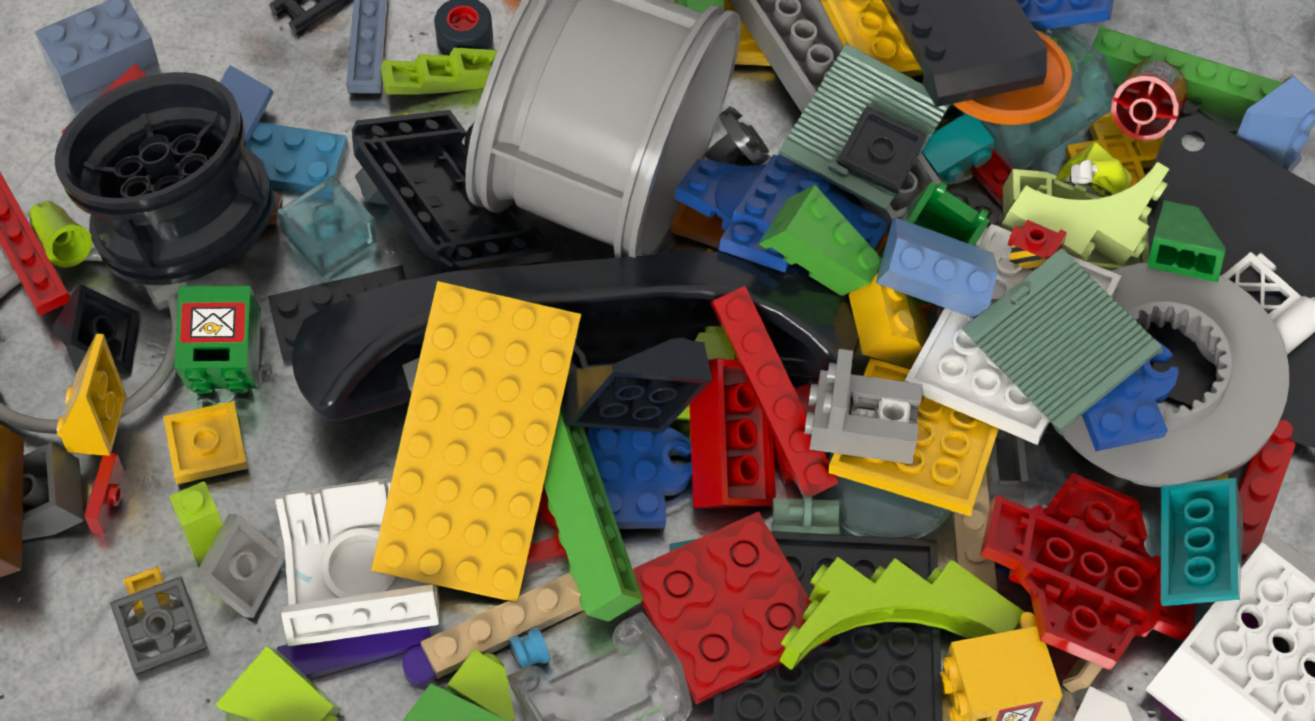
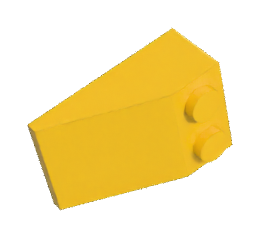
M877 273L870 284L848 294L862 353L866 356L911 369L931 333L927 317L913 296L876 284Z
M104 334L95 335L76 373L73 386H69L66 392L67 407L64 416H60L58 420L57 435L62 439L67 453L110 456L127 394Z

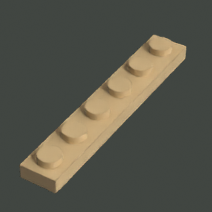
M569 572L520 595L518 602L507 601L421 641V647L436 673L437 679L459 669L473 649L483 655L496 652L509 645L508 638L515 635L523 637L532 628L537 627L539 630H542L582 611L583 608L579 600L581 595L576 580Z

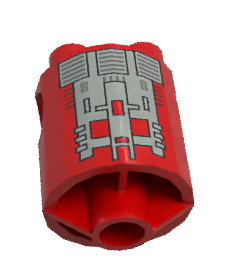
M1150 60L1139 62L1127 73L1112 98L1111 112L1115 124L1124 134L1133 139L1149 141L1162 137L1168 129H1172L1186 103L1187 87L1185 76L1175 67L1163 61Z

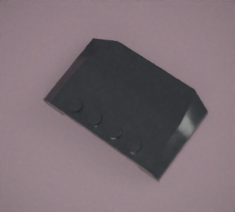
M882 0L924 72L922 84L935 107L1044 85L1047 69V48L1017 0Z
M451 110L355 121L351 130L355 158L423 254L445 270L452 272L512 267L550 259L554 250L536 226L526 229L510 207L502 212L494 213L485 207L472 204L468 199L465 182L468 150L462 143L467 132Z

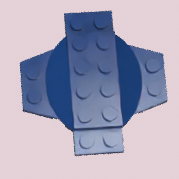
M773 154L767 164L746 167L697 159L678 184L674 199L708 217L714 216L715 212L718 214V217H721L723 220L721 228L725 233L721 237L719 251L785 272L790 265L783 260L784 255L771 247L765 249L758 245L786 200L813 185L819 188L875 251H877L886 235L889 221L848 201L845 195L837 188V185L780 154Z

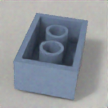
M108 0L35 31L42 54L68 100L119 79L134 64L143 69L158 62L152 38L129 0Z

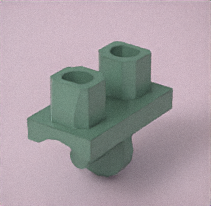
M804 495L803 499L773 498V532L839 535V500H812V495Z

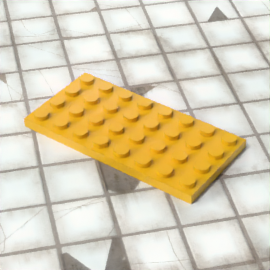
M437 281L371 571L518 602L581 314Z

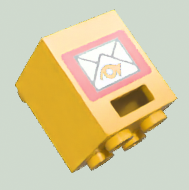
M1025 612L1021 615L1019 620L1021 629L951 642L947 657L943 659V670L940 672L942 677V693L949 695L952 707H949L950 721H1052L1063 695L1045 642L1040 641L1036 619L1032 613Z

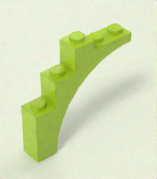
M837 557L829 568L823 564L812 578L810 583L815 586L809 597L812 603L802 616L806 622L800 629L793 626L781 642L785 650L779 661L792 670L812 649L832 636L858 626L882 622H913L943 628L971 639L1012 631L1019 623L1021 615L1025 612L952 559L943 571L936 567L928 579L925 580L894 558L886 569L879 566L869 580Z

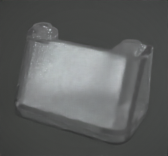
M643 612L625 619L615 628L613 633L614 650L550 681L544 670L538 666H528L507 676L511 690L527 721H686L692 711V701L681 661Z

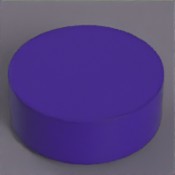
M415 646L406 652L403 657L402 667L404 676L410 683L423 686L436 680V673L421 646Z

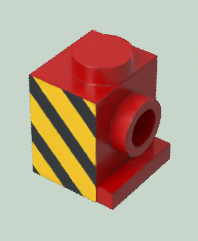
M1027 220L1022 228L1015 226L1009 237L1008 245L1012 247L1009 261L1034 271L1057 251L1064 248L1067 232L1060 229L1058 233Z

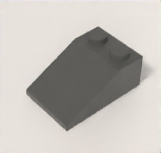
M48 443L24 455L22 540L55 535L85 521L80 459L53 443Z

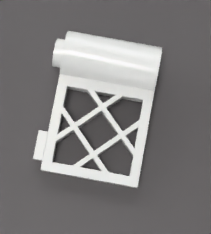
M1250 252L1223 274L1222 277L1230 281L1236 278L1235 284L1245 291H1261L1260 305L1267 313H1270L1269 316L1278 329L1288 355L1315 332V298L1301 297L1273 272L1276 270V266L1262 253L1256 257ZM1249 266H1252L1261 274V283H1239L1240 274ZM1265 291H1280L1288 298L1281 305H1264Z

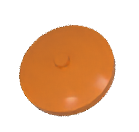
M1036 30L1047 48V69L1044 85L963 101L953 105L972 117L995 124L1022 125L1039 121L1057 111L1068 95L1072 79L1069 60L1057 43Z

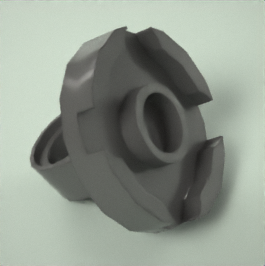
M729 106L719 114L727 134L708 149L705 155L708 160L733 164L745 154L754 164L761 165L770 160L771 156L768 154L770 152L768 147L751 124L747 126L744 122L740 123L738 121L743 116L739 111Z

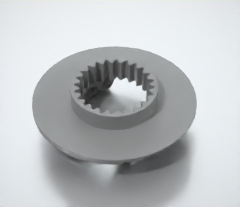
M1148 262L1112 270L1111 272L1121 275L1119 286L1112 297L1113 300H1116L1145 330L1149 329L1151 322H1155L1159 328H1162L1165 322H1170L1172 329L1178 328L1186 337L1190 338L1193 342L1195 341L1201 354L1217 367L1216 382L1212 385L1211 393L1206 392L1204 394L1202 402L1198 400L1193 401L1191 410L1182 405L1179 412L1174 414L1170 407L1165 408L1161 414L1168 429L1164 438L1095 451L1082 415L1064 429L1065 432L1062 434L1077 452L1106 472L1132 481L1134 484L1151 487L1215 480L1244 465L1261 450L1274 433L1282 417L1289 390L1287 353L1278 329L1268 313L1250 294L1221 275L1218 282L1147 268Z

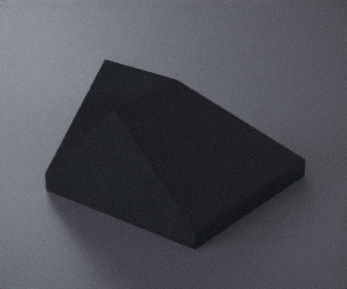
M80 284L76 287L51 329L66 346L75 372L78 371L95 335L104 334L118 373L126 374L130 371L139 312Z

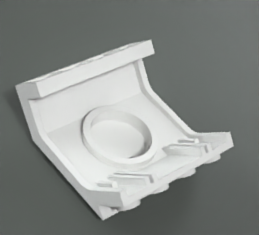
M392 477L276 494L275 500L285 548L289 605L282 606L281 615L288 646L439 625L438 585L371 571Z

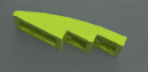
M453 48L450 55L418 54L415 61L384 60L380 69L386 94L419 95L484 88L498 50Z

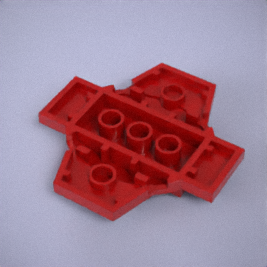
M1072 473L1047 508L1043 509L1041 505H1037L1030 509L997 494L990 503L980 556L1010 568L1009 580L1023 585L1028 591L1032 600L1040 641L1111 670L1133 637L1139 635L1146 637L1154 629L1184 642L1195 628L1197 603L1162 606L1161 558L1159 555L1151 557L1145 549L1144 541L1148 535L1138 500Z

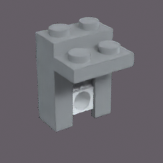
M839 349L837 363H829L828 371H820L819 384H811L808 405L815 406V412H807L804 434L811 435L810 450L912 464L917 443L919 424H916L918 406L921 403L922 384L852 375L853 351Z

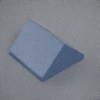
M229 65L219 82L228 88L238 105L245 123L246 134L244 143H247L274 92L268 86Z

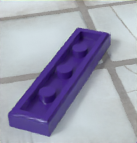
M429 626L295 646H288L286 644L277 647V650L308 679H313L405 653L415 646H421V641L430 638L431 633Z

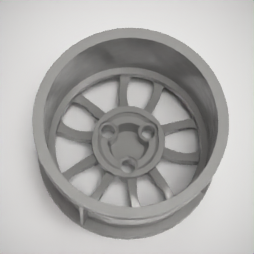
M521 0L499 46L477 109L466 163V192L470 202L476 206L485 207L491 212L499 213L507 209L515 201L516 205L523 210L614 247L615 258H636V256L656 255L671 229V223L681 204L680 201L674 199L676 188L696 160H704L717 126L719 114H721L730 85L741 34L739 14L731 10L725 12V9L718 5H712L704 12H700L669 0Z

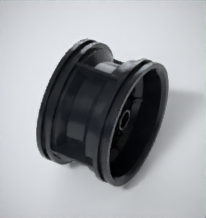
M187 72L161 73L120 85L86 106L70 122L56 148L55 169L58 178L71 201L78 208L91 215L89 231L92 236V242L102 261L114 274L134 283L171 285L194 280L217 271L238 258L259 238L266 228L274 208V190L266 169L258 156L244 147L245 123L232 93L222 83L204 75Z

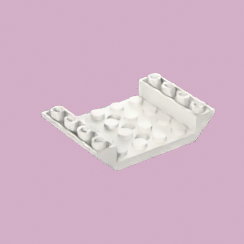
M1269 531L1242 566L1240 600L1214 602L1145 689L1184 721H1315V677L1307 674L1304 668L1305 661L1315 663V565ZM1250 613L1255 616L1258 621V628L1251 629L1246 627L1242 622L1241 614ZM1273 637L1285 639L1289 644V653L1277 651L1273 645Z

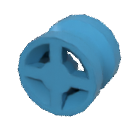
M537 627L530 629L528 634L523 637L515 635L508 638L512 654L522 673L530 670L531 666L535 663L545 664L551 661L544 638Z

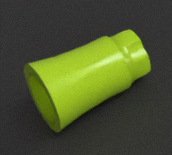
M46 200L42 203H36L30 209L28 215L30 216L31 227L42 243L46 255L52 264L67 268L75 266L86 259L92 249L93 242L90 232L85 227L74 221L62 207L53 201Z

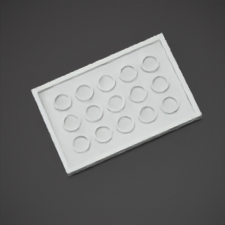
M994 224L990 225L979 245V248L994 253L998 272L990 306L1033 272L1009 261L1012 247L1008 245V240L1012 232ZM1071 256L1108 295L1113 297L1119 286L1121 275ZM944 308L904 382L922 384L921 396L1038 445L1050 421L964 333L962 328L975 318Z

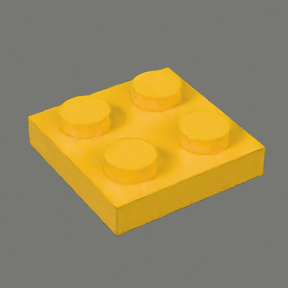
M234 401L163 416L176 484L248 469Z

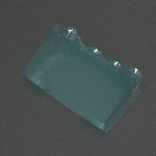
M1064 27L1052 28L1043 33L1051 39H1057V45L1066 54L1071 66L1072 79L1068 95L1062 106L1050 116L1028 124L1002 125L980 120L995 140L993 150L1011 170L1026 169L1111 111L1115 90L1105 56ZM957 108V110L959 111V113H960L961 115H964V114H965V112H963V111H961L959 108Z

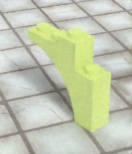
M1157 162L1153 169L1134 186L1109 197L1091 200L1058 198L1036 191L1026 185L1000 226L1012 232L1015 226L1022 228L1025 222L1030 220L1058 233L1061 229L1067 232L1063 249L1069 255L1086 261L1092 250L1095 249L1121 266H1124L1130 256L1137 259L1148 241L1143 239V236L1150 226L1143 222L1152 209L1146 205L1150 199L1157 201L1168 185L1162 180L1169 168Z

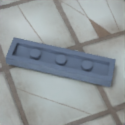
M354 0L346 84L348 93L381 92L382 73L380 67L383 63L387 0Z

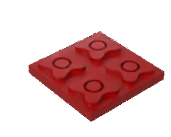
M759 511L633 568L644 600L641 604L696 704L780 664L779 660L785 650L781 642L793 626H796L798 629L803 626L806 620L802 616L812 603Z

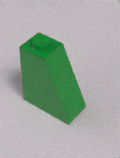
M1164 200L1147 268L1218 282L1226 248L1199 207Z

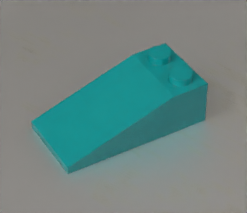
M1236 478L1161 486L1162 606L1240 600L1243 505Z

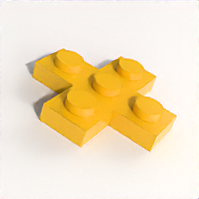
M1111 110L1088 115L1087 124L1094 141L1069 144L1065 149L1067 161H1069L1094 142L1098 143L1113 158L1120 160L1123 167L1131 173L1132 180L1128 186L1130 188L1145 177L1143 168L1153 167L1164 140V135L1149 141L1133 139L1119 129L1114 122Z

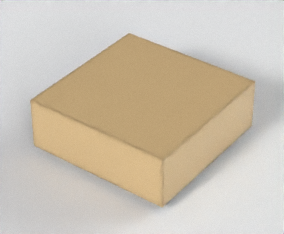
M1079 658L1063 679L1062 685L1071 693L1087 688L1103 667Z

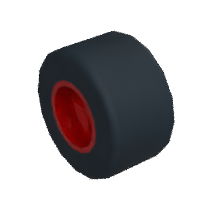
M449 0L437 10L434 18L436 40L443 53L450 55L453 48L488 50L493 40L491 12L484 3L478 0Z

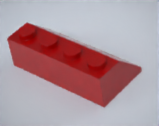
M719 358L708 360L712 381L690 403L693 508L773 507V498H776L773 433L738 360Z

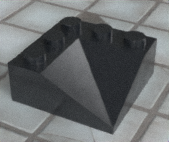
M675 338L613 365L574 369L567 377L562 398L566 426L663 433L712 381L705 343L690 341L687 338Z

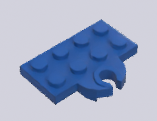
M1161 343L1159 344L1162 346L1163 352L1160 355L1156 354L1082 415L1095 451L1165 437L1168 429L1157 404L1162 403L1173 390L1178 377V367H1170L1166 372H1158L1151 367L1150 362L1165 364L1173 356L1169 349Z
M586 427V436L618 528H665L667 521L664 496L676 495L684 491L692 478V462L679 466L674 464L669 457L681 455L686 459L692 458L691 442L684 434L669 427L663 433Z

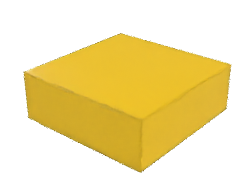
M159 566L123 579L128 595L165 582ZM156 594L160 606L172 602L169 595ZM141 600L133 607L136 615L145 612Z

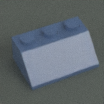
M1291 77L1246 110L1236 137L1288 171L1293 170L1302 160L1300 155L1302 149L1311 140L1309 134L1315 126V94L1296 77Z
M894 218L876 284L976 318L990 306L998 272L993 252Z

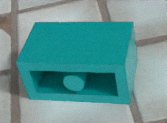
M965 113L935 131L921 153L940 181L952 184L964 174V171L972 166L980 167L991 158L995 140L979 119Z

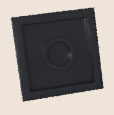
M866 106L836 163L847 168L849 172L897 195L927 138V134Z

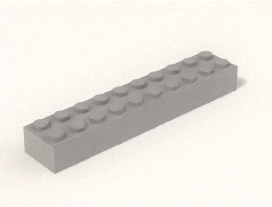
M729 0L790 96L803 113L844 48L820 0ZM921 153L886 212L858 197L857 199L864 209L889 221L886 232L888 236L893 219H901L909 204L931 181L937 185L941 181Z

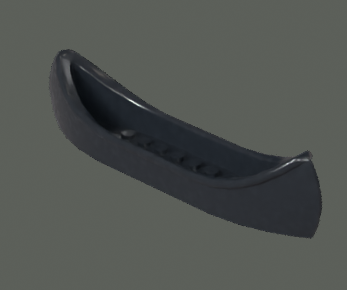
M680 252L636 256V258L620 257L452 271L398 281L356 294L305 318L296 335L291 359L294 377L300 392L318 413L333 422L362 416L409 402L412 392L409 389L402 365L420 357L437 281L581 314L575 344L584 353L588 368L613 365L670 339L687 338L690 341H695L699 333H705L706 327H722L710 302L743 286H746L787 375L820 377L821 370L828 371L829 363H837L839 349L852 350L854 352L858 340V332L849 295L841 296L810 277L809 271L797 263L790 264L787 270L782 272L725 252Z

